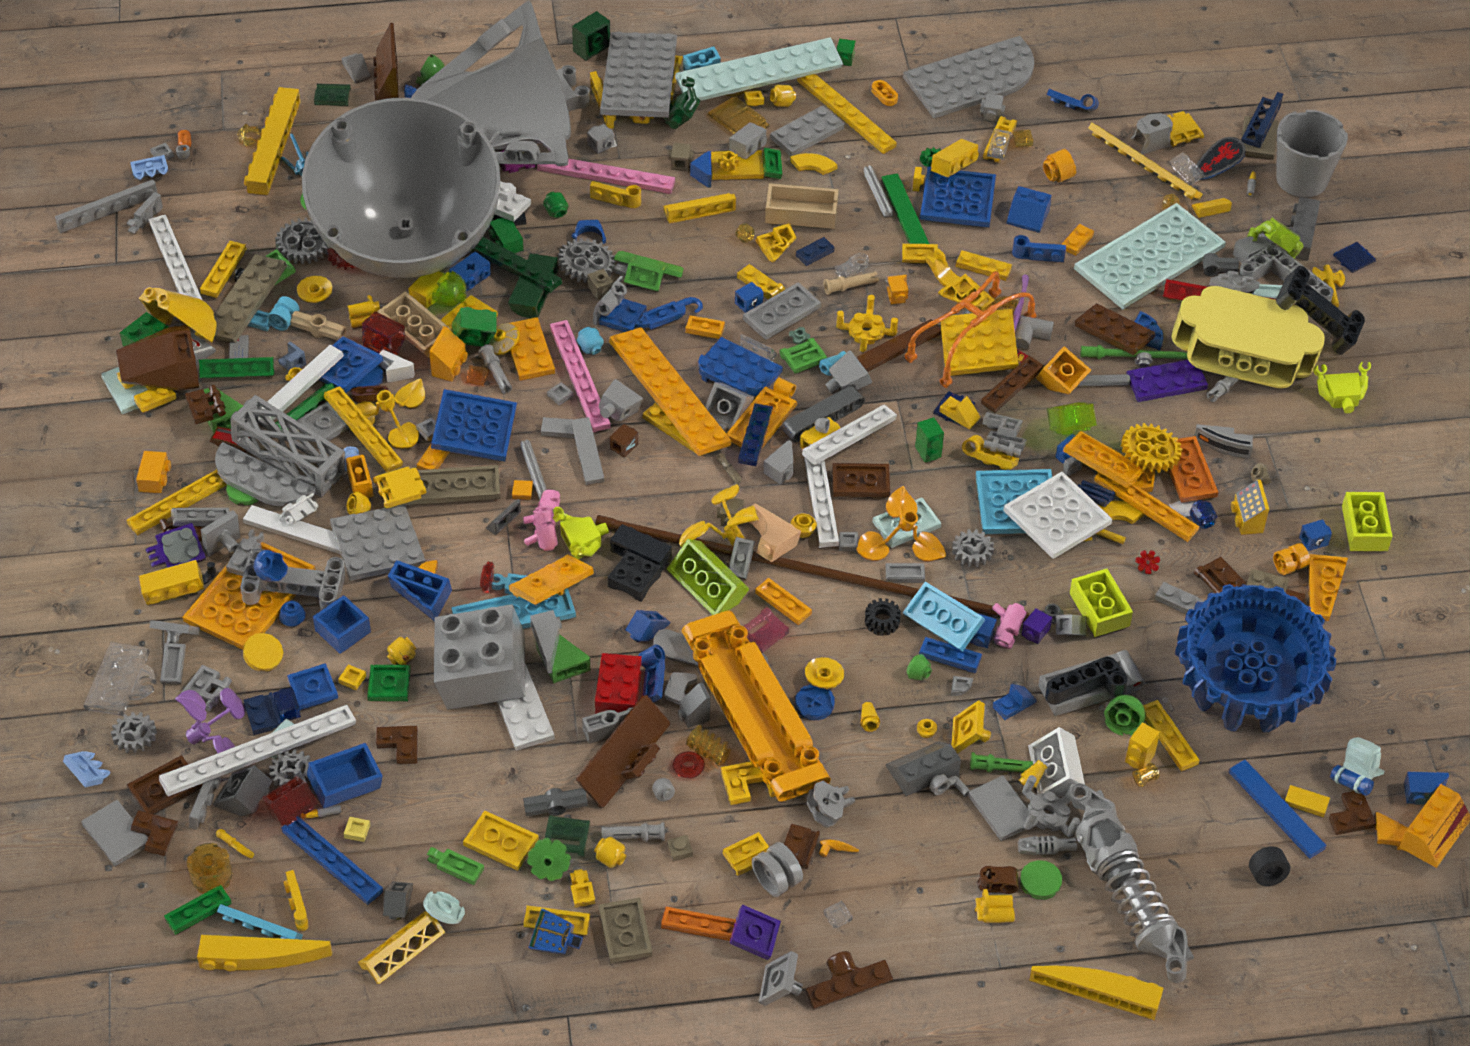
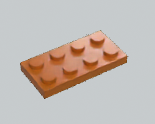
M1196 436L1179 438L1177 442L1181 443V458L1177 466L1174 465L1173 469L1168 468L1181 503L1218 497L1219 492Z

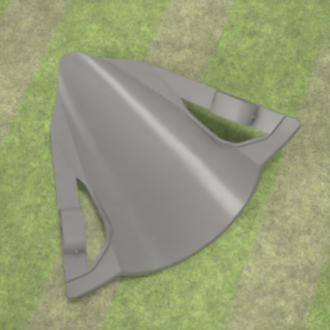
M526 1L506 18L494 24L475 43L422 84L411 97L445 105L463 114L478 127L480 124H485V135L489 141L496 131L520 128L521 135H498L491 144L494 150L505 149L504 152H495L498 164L568 165L566 140L571 136L569 111L558 73L542 38L531 1ZM521 25L523 26L519 45L510 54L473 72L465 71ZM537 144H543L550 153H540Z

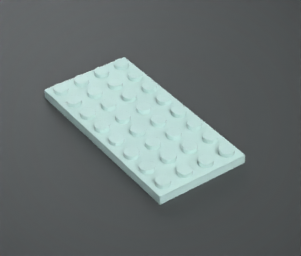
M1176 203L1075 263L1074 269L1121 309H1125L1164 285L1166 279L1172 280L1203 261L1202 258L1205 254L1218 252L1225 247L1226 242Z

